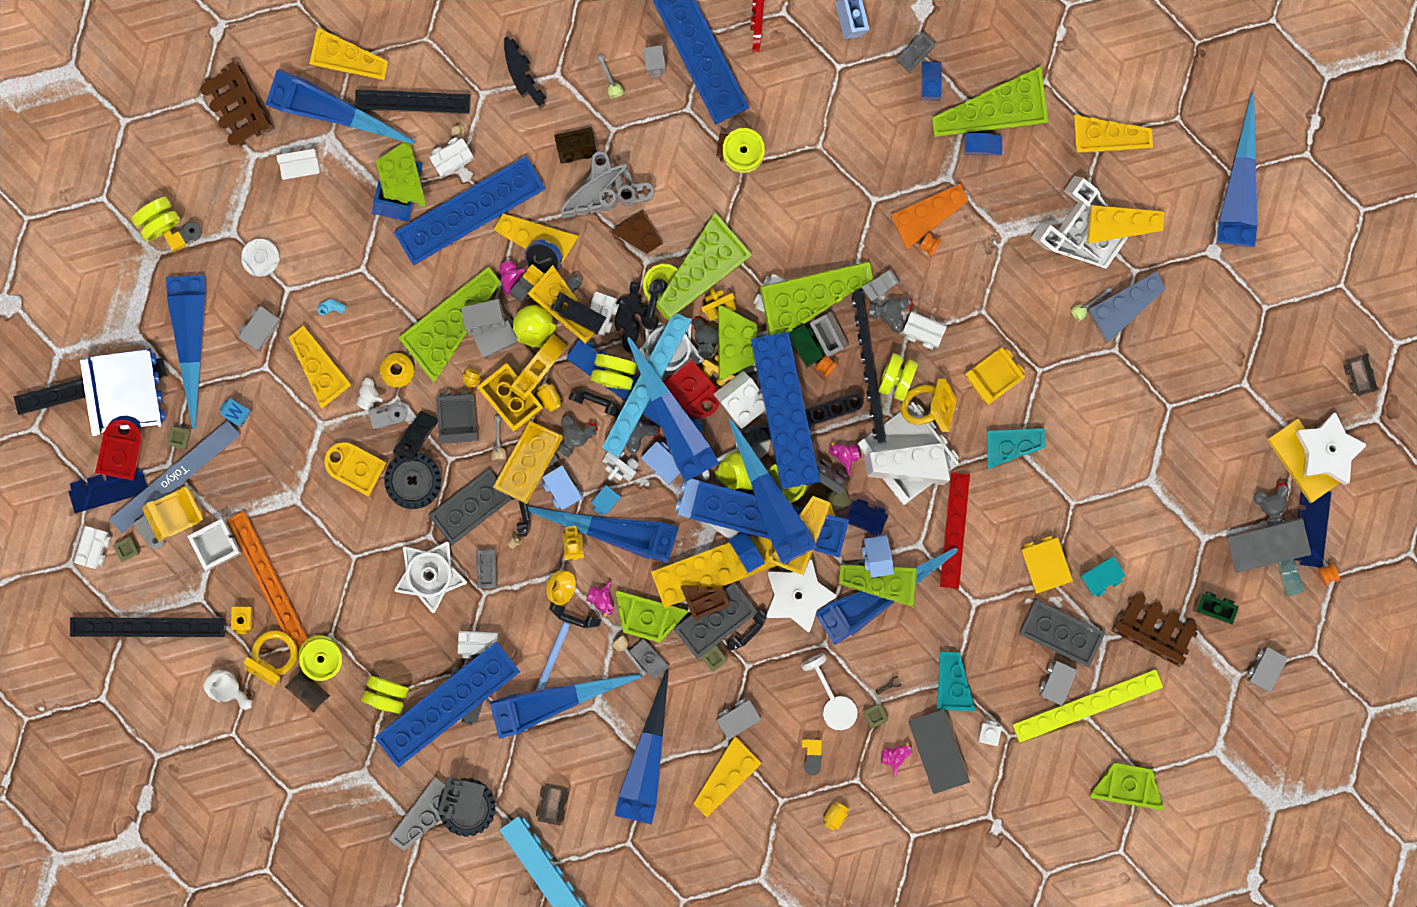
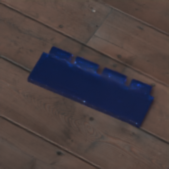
M137 465L134 481L105 475L107 481H104L102 474L87 478L88 486H85L83 479L70 483L72 491L68 492L74 513L135 497L147 487L143 470L139 471Z
M1303 492L1300 494L1299 505L1306 506V509H1299L1298 518H1303L1311 555L1293 559L1294 561H1300L1299 565L1323 567L1332 492H1326L1312 503L1308 501Z

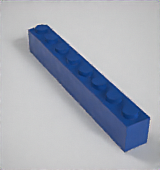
M579 339L566 359L590 377L595 369L605 371V369L596 366L594 362L596 354H607L603 351L596 352L593 349L594 345L588 341L585 344ZM622 374L633 380L631 390L606 388L626 402L639 379L635 374ZM650 400L643 415L661 427ZM693 418L691 421L702 434L704 431L702 428L703 424L696 418Z

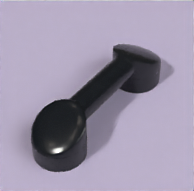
M656 278L649 285L651 297L647 315L641 321L642 325L649 330L656 328L659 324V319L655 315L658 296L667 288V283L662 278Z
M578 391L569 395V400L579 404H583L584 399L606 407L604 413L618 418L620 414L619 409L610 400L589 392Z
M519 501L523 521L517 523V531L520 537H526L531 529V520L527 504Z
M554 603L550 604V611L559 620L582 628H594L601 624L602 620L587 615L586 620H582L565 614L564 610L566 607Z
M762 608L752 618L756 624L741 639L736 635L726 647L731 651L745 646L763 628L767 611Z

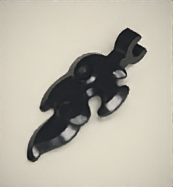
M637 282L630 283V296L620 297L616 303L619 304L614 318V326L617 332L621 328L624 329L622 344L627 352H631L627 338H631L635 343L639 337L640 324L634 318V315L639 314L642 321V318L647 315L648 310L646 304L640 305L642 299L638 298L641 283Z

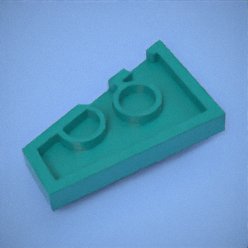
M1045 428L986 430L988 469L1045 448Z
M940 652L937 709L976 711L960 653Z

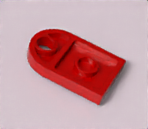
M753 0L752 12H755V16H751L750 31H754L752 52L760 53L764 0Z
M691 358L662 381L677 402L693 417H708L719 407L720 402L713 395L718 391L717 387ZM705 401L712 402V406L708 410L702 408V404Z
M117 420L106 427L102 437L95 473L134 481L142 445L141 431L134 423L127 420ZM124 424L129 426V433L127 435H121L119 432V428Z

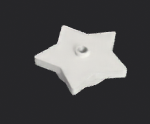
M659 322L656 328L652 330L646 329V342L639 350L647 361L664 332L666 324ZM691 324L666 369L662 381L690 358L696 364L704 362V358L699 356L697 349L691 343Z
M1336 413L1331 414L1318 429L1299 430L1296 432L1304 448L1306 458L1305 477L1328 474L1344 485L1350 483L1351 460L1366 447V444L1345 433Z
M445 542L427 552L403 547L406 571L397 584L395 592L418 596L428 609L435 613L446 592L467 584V581L451 566L449 542ZM428 572H432L434 574L432 579H428L426 577V574Z
M810 559L804 576L793 571L767 572L774 596L766 617L791 618L807 632H810L817 609L836 598L833 592L818 583L812 560ZM796 592L802 593L801 599L795 598Z

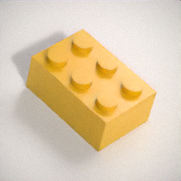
M506 363L477 388L515 433L544 408L532 393L523 400L509 389L518 376Z

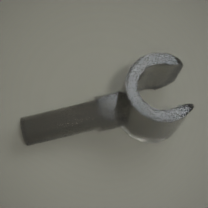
M898 676L892 677L889 683L875 690L877 695L887 689L900 687L902 683L897 686L893 684V680L898 678Z

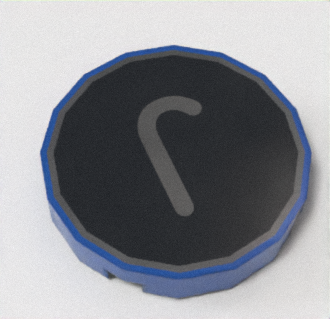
M540 239L533 241L525 251L527 265L529 267L534 265L544 274L552 265L558 271L562 262L560 250L553 243L549 244L545 242L546 240Z

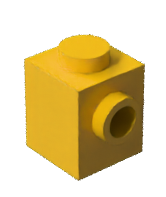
M232 607L231 630H236V634H248V630H253V607Z

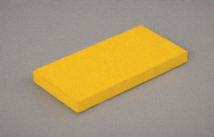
M1296 419L1267 439V441L1305 497L1312 503L1341 482L1328 474L1304 476L1306 458L1304 448L1296 432L1306 429L1300 420Z
M529 421L493 488L527 504L560 445L563 436Z

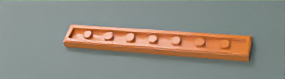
M242 511L228 518L227 521L282 632L288 634L294 640L299 652L300 646L307 639V636L246 512Z

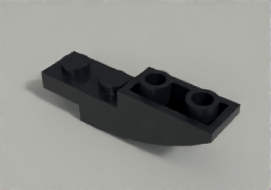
M506 36L504 38V51L512 81L522 98L529 94L538 108L541 109L546 105L544 101L546 97L540 89L538 91L533 86L535 81L531 75H525L530 70L528 66L530 61L525 54L520 55L517 50L520 47L514 39L510 40Z

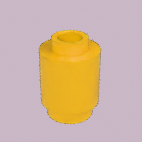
M545 383L537 388L539 392L536 395L544 408L548 409L549 413L562 406V399L553 384L548 385V383Z
M836 801L822 819L825 822L824 826L831 831H834V829L839 830L848 816L847 812L849 809Z

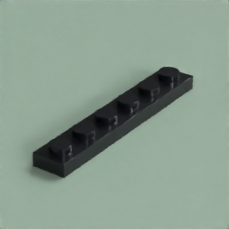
M355 90V107L360 110L470 114L471 95Z

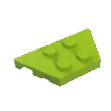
M403 142L376 160L375 165L383 196L387 199H397L407 204L409 201L419 204V207H425L426 202L411 144Z
M718 306L719 380H723L755 364L750 340L757 338L756 323L723 306Z
M616 591L623 633L661 643L688 612V610L674 606L664 608L663 603Z
M1113 763L1089 797L1164 811L1153 770Z

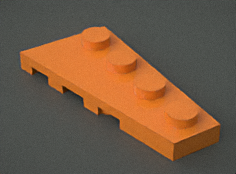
M961 183L891 215L906 250L969 201Z

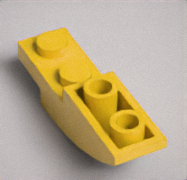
M552 334L509 389L525 400L568 345Z

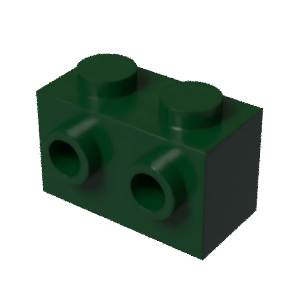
M803 324L789 333L791 344L806 369L823 359L822 354L824 350L819 343L815 344L812 339L815 335L810 327L806 328Z
M1207 591L1205 594H1199L1193 612L1233 625L1239 606L1234 605L1235 601L1227 598L1223 600L1217 599L1216 594Z

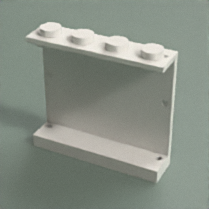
M913 402L908 406L910 415L913 417H924L923 414L925 412L919 404L915 405ZM901 412L884 424L887 443L879 444L877 440H874L872 433L857 444L865 456L873 452L943 443L948 472L959 464L957 461L959 460L958 455L954 450L949 451L946 447L948 442L942 435H937L934 431L936 426L933 422L924 425H913L902 417ZM882 478L902 505H905L933 484Z

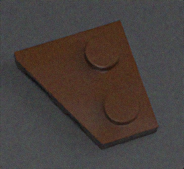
M643 211L611 231L615 236H618L645 254L663 245Z
M680 586L694 620L730 606L722 586Z

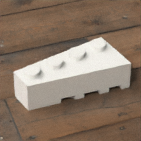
M943 443L873 452L864 457L867 477L901 479L902 481L936 483L937 485H945L950 481Z

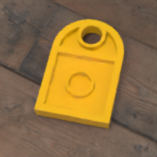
M346 442L333 445L325 456V468L330 476L368 497L387 465L383 460ZM333 452H339L341 455V459L337 463H333L330 459Z

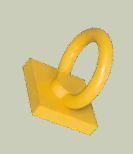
M938 379L936 387L922 385L910 390L904 401H901L900 412L902 417L910 424L924 425L936 420L942 432H949L957 398L946 379ZM921 393L933 394L930 414L924 417H913L909 414L908 405L912 398Z
M266 632L256 639L251 651L252 659L247 657L243 662V666L246 671L277 689L281 683L279 676L289 672L297 661L298 650L296 643L284 632ZM273 638L283 640L290 649L288 662L278 669H275L259 657L261 645Z

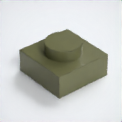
M171 426L167 445L187 449L191 431Z
M845 489L841 495L835 491L826 493L829 502L832 503L833 511L851 505Z
M128 537L113 545L122 563L140 554L132 537Z
M716 645L701 656L712 672L728 661Z
M880 703L862 711L871 729L888 721Z

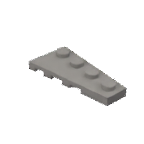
M436 777L432 779L388 839L402 850H406L441 820L438 814L439 797L445 788V784Z

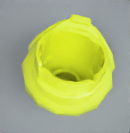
M539 305L524 307L518 311L514 318L513 332L517 337V341L531 347L541 348L556 329L553 316Z
M734 451L729 453L715 471L716 479L728 489L743 493L753 490L740 452Z

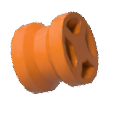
M928 232L918 249L921 251L925 250L929 256H932L941 240L933 238L932 234Z
M825 355L815 369L822 371L827 378L839 363L832 361L830 356L827 357Z
M1333 563L1328 564L1326 568H1318L1320 578L1325 586L1330 585L1332 581L1337 582L1340 580L1337 568Z

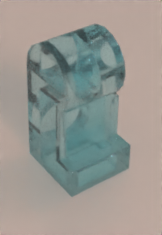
M1294 559L1277 563L1285 596L1305 592Z

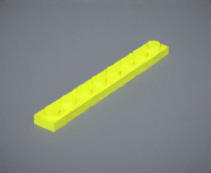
M1155 669L1012 724L1020 743L1163 688Z

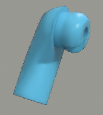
M329 299L318 305L317 312L322 316L332 311L343 314L347 306Z

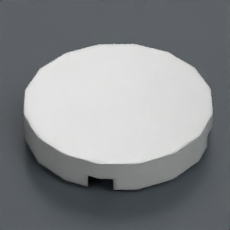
M254 239L248 242L243 248L241 263L244 269L257 277H265L272 274L280 261L276 246L265 239Z

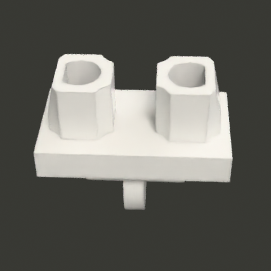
M608 452L602 460L607 465L605 470L610 473L607 478L610 481L615 477L619 481L624 478L630 482L636 473L635 470L638 462L631 458L626 464L620 459L624 452H622L620 458Z

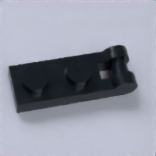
M559 292L556 297L558 299L555 304H552L550 310L598 335L607 318ZM564 303L569 305L566 311L562 309Z
M420 411L401 441L395 446L393 453L397 456L401 455L405 457V460L411 462L437 425L438 419Z

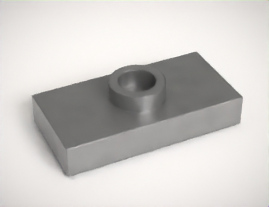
M921 32L896 61L911 73L936 44Z
M496 549L476 550L477 588H497Z
M644 638L629 651L654 679H657L669 668Z

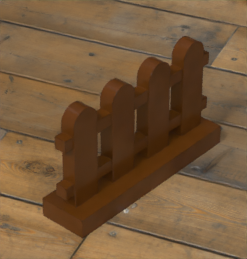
M232 61L227 64L229 70L223 68L221 69L222 74L212 80L209 77L204 79L205 84L201 86L200 91L203 95L208 96L212 94L215 100L210 103V110L213 112L221 111L223 117L219 119V126L224 129L230 127L233 132L227 138L230 145L239 144L242 147L245 145L244 140L253 135L259 137L262 135L260 132L262 130L270 132L275 128L239 62ZM235 80H236V82H237V84H238L237 87L235 86V84H234V82H233V81H235ZM229 85L231 90L219 96L217 91ZM243 97H245V99H246V101H247L246 104H245V102H244L243 99H242ZM238 101L240 107L228 113L226 107ZM247 118L249 124L237 130L235 124Z
M1142 593L1136 594L1133 598L1129 597L1127 602L1130 605L1125 615H1120L1119 620H1121V623L1117 622L1112 632L1177 667L1184 665L1186 657L1183 654H1188L1189 650L1186 648L1191 638H1196L1198 634L1195 632L1196 623L1192 620L1187 621L1184 625L1178 623L1180 616L1175 611L1170 612L1167 616L1161 614L1163 607L1159 602L1153 603L1150 607L1144 605L1146 598ZM1143 610L1147 614L1142 624L1136 622L1140 611ZM1160 619L1164 623L1159 633H1156L1152 630L1157 620ZM1177 628L1181 632L1176 642H1173L1169 639L1174 629Z

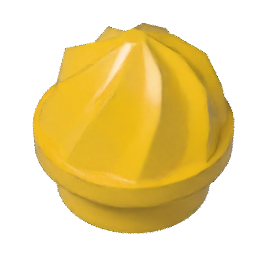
M467 368L466 372L462 375L465 386L468 388L475 387L481 381V373Z

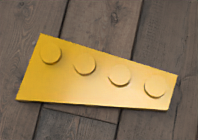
M317 27L309 63L311 66L385 81L389 63L387 60Z
M1073 115L1076 153L1153 148L1151 128Z
M1090 205L1086 243L1090 244L1163 231L1165 212Z
M506 214L501 216L494 228L495 232L525 250L535 240L543 239L549 244L553 243L561 252V266L579 238L577 235Z
M552 265L529 291L528 296L587 344L595 335L594 333L550 310L552 304L556 303L558 299L556 297L559 292L579 302ZM564 303L562 309L566 311L569 305Z
M304 325L288 337L321 409L352 386Z
M812 496L799 516L809 529L815 543H817L832 503ZM813 550L785 565L781 563L775 551L767 562L804 576Z
M734 736L693 803L706 817L762 764L736 736Z

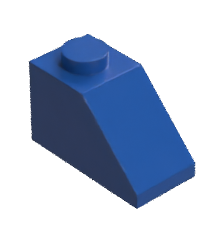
M922 62L921 100L940 101L942 89L941 62Z
M965 133L964 155L1002 156V136L987 133Z
M742 532L728 540L747 574L765 564L747 533Z

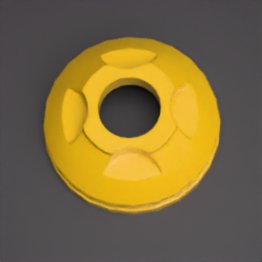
M390 354L384 358L380 365L381 378L391 387H404L414 377V364L405 354ZM392 365H401L402 372L399 375L392 374Z
M560 570L549 577L546 582L547 597L556 605L566 604L575 592L576 580L571 572ZM557 581L556 587L552 590L554 582Z

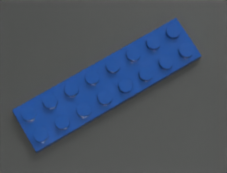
M652 0L714 124L717 125L749 109L696 1Z
M527 156L395 231L394 234L412 265L415 266L546 189Z
M789 332L753 338L750 342L781 490L819 483L820 478Z
M699 482L690 519L771 540L755 495ZM792 505L797 514L800 515L804 508ZM827 514L816 543L818 547L813 551L840 557L849 520Z
M495 642L374 738L399 768L519 674L520 670L499 643Z

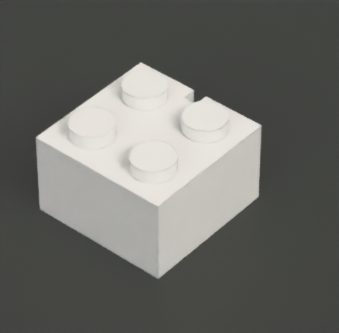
M744 371L740 372L713 394L741 429L765 411L760 389Z
M220 519L187 536L205 571H209L242 554L235 538L229 537L233 534L225 519Z

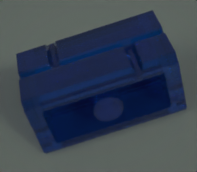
M861 499L853 500L845 518L849 520L848 524L881 536L889 515L885 513L886 509L879 506L871 508L867 506L868 502Z

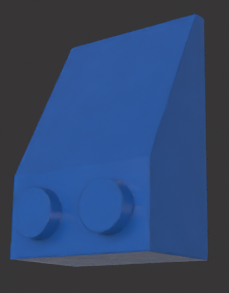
M415 161L420 179L423 163ZM378 181L373 200L372 214L409 222L414 203L408 201L407 204L397 199L384 198L380 181Z

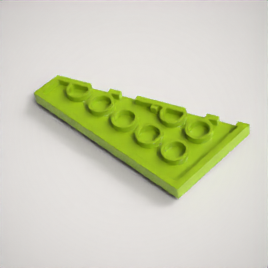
M1041 66L932 117L934 137L1048 124Z
M716 212L707 223L656 304L658 310L667 320L679 313L752 256Z
M866 261L760 286L768 334L790 333L797 326L806 323L827 310L834 303L840 302L847 295L873 281L870 262Z
M489 267L399 337L400 341L434 383L467 335L461 307L489 301L501 283Z

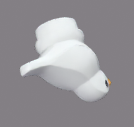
M365 378L362 380V386L359 389L360 396L357 398L356 405L365 410H370L374 405L373 403L377 401L382 402L383 399L379 397L372 379Z

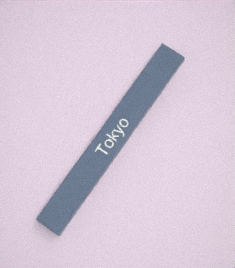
M228 420L225 421L112 515L109 520L121 533L125 532L134 522L145 515L142 510L145 504L151 501L154 502L173 492L240 436L239 432Z

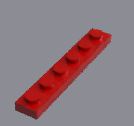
M953 472L950 474L943 554L954 548H957L958 551L942 564L940 587L959 589L970 474Z

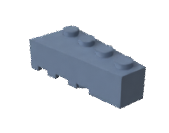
M1157 272L1087 311L1105 344L1109 343L1166 289Z

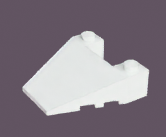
M1074 176L1064 190L1067 195L1077 202L1059 230H1056L1049 224L1041 223L1031 239L1046 250L1107 269L1128 237L1090 244L1086 243L1090 205H1108L1103 201L1096 187L1084 178Z

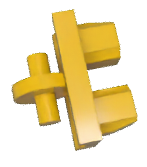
M710 288L711 294L704 298L706 302L714 300V302L701 307L702 313H705L711 322L718 319V312L716 310L718 306L723 305V307L735 311L736 307L733 301L735 298L733 293L718 299L717 297L724 295L722 289L715 292L713 288Z
M711 358L705 359L702 371L710 379L714 371L718 373V362ZM734 373L723 380L718 379L716 383L723 387L730 380H732L737 375V373Z
M577 526L566 527V533H563L565 560L584 558L582 533L578 532Z

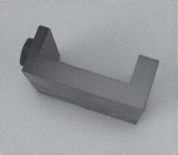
M462 391L456 396H451V393H440V397H435L439 444L478 441L475 395L470 394V391Z

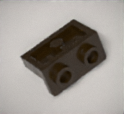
M592 127L554 135L561 164L581 159H590L597 152Z

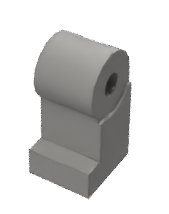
M889 270L864 285L861 290L870 303H872L897 285L899 280L892 270Z
M395 406L390 411L377 413V409L368 410L373 430L400 424L406 419V412L400 406Z
M145 515L133 523L150 548L160 549L165 545L166 540L158 542Z

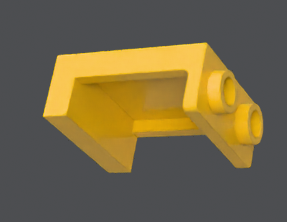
M1001 347L964 375L986 406L1025 378L1023 375L1025 373L1024 369L1020 364L1016 365L1013 362V355L1007 348L1004 350Z
M187 486L154 502L151 501L142 507L158 542L203 521V512L196 505L194 494L190 489L188 490Z
M1053 536L1041 539L1042 543L1037 545L1034 542L1023 545L1024 549L1020 550L1035 594L1073 582L1059 539H1053Z

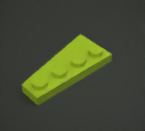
M840 565L839 584L915 607L917 569L893 567L894 574L871 578L870 570H866L865 566Z

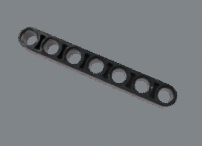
M854 393L805 409L809 428L859 411L864 404L862 396ZM856 398L859 401V407L853 408L849 403L850 399ZM838 404L841 407V413H833L831 406ZM820 410L823 413V419H815L813 412ZM767 422L741 431L742 435L747 434L750 436V447L771 441L770 432L767 438L759 436V430L762 428L767 429L769 432Z

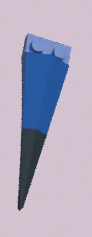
M668 669L664 673L623 783L614 815L651 825L657 803Z

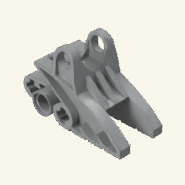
M596 152L592 156L591 174L581 188L566 201L561 208V214L563 219L576 217V215H588L590 212L591 214L599 213L603 209L604 211L612 210L616 207L617 202H620L625 207L649 202L654 197V189L648 183L634 185L626 164L610 168L608 155L604 152ZM604 159L606 162L604 165L599 166L596 164V161ZM623 176L627 179L629 186L623 184L621 180ZM615 184H616L617 194H615V193L611 190L612 187H613ZM644 188H647V191H651L648 193V197H644V194H639V199H636L634 190L637 189V193H642ZM630 193L632 196L630 199L625 200L622 198V195ZM609 196L611 202L606 203L605 197Z

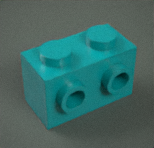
M1112 556L1079 577L1090 595L1099 597L1107 592L1106 588L1110 585L1116 587L1124 582L1122 578L1126 575L1115 557Z

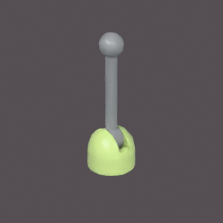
M599 54L597 60L601 62L610 83L607 89L610 99L617 98L624 93V90L620 84L613 82L604 62V55Z
M1106 288L1104 293L1086 306L1076 305L1071 309L1072 315L1080 322L1087 316V309L1106 295H1111L1112 289Z

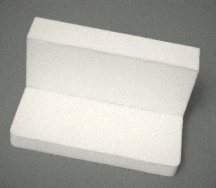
M315 149L276 155L283 180L320 173Z

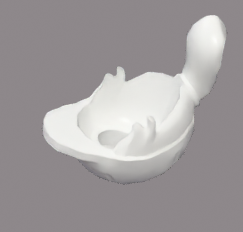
M216 670L205 680L203 688L211 699L219 703L236 699L241 709L247 710L252 707V700H249L246 694L239 690V683L233 673L227 670Z

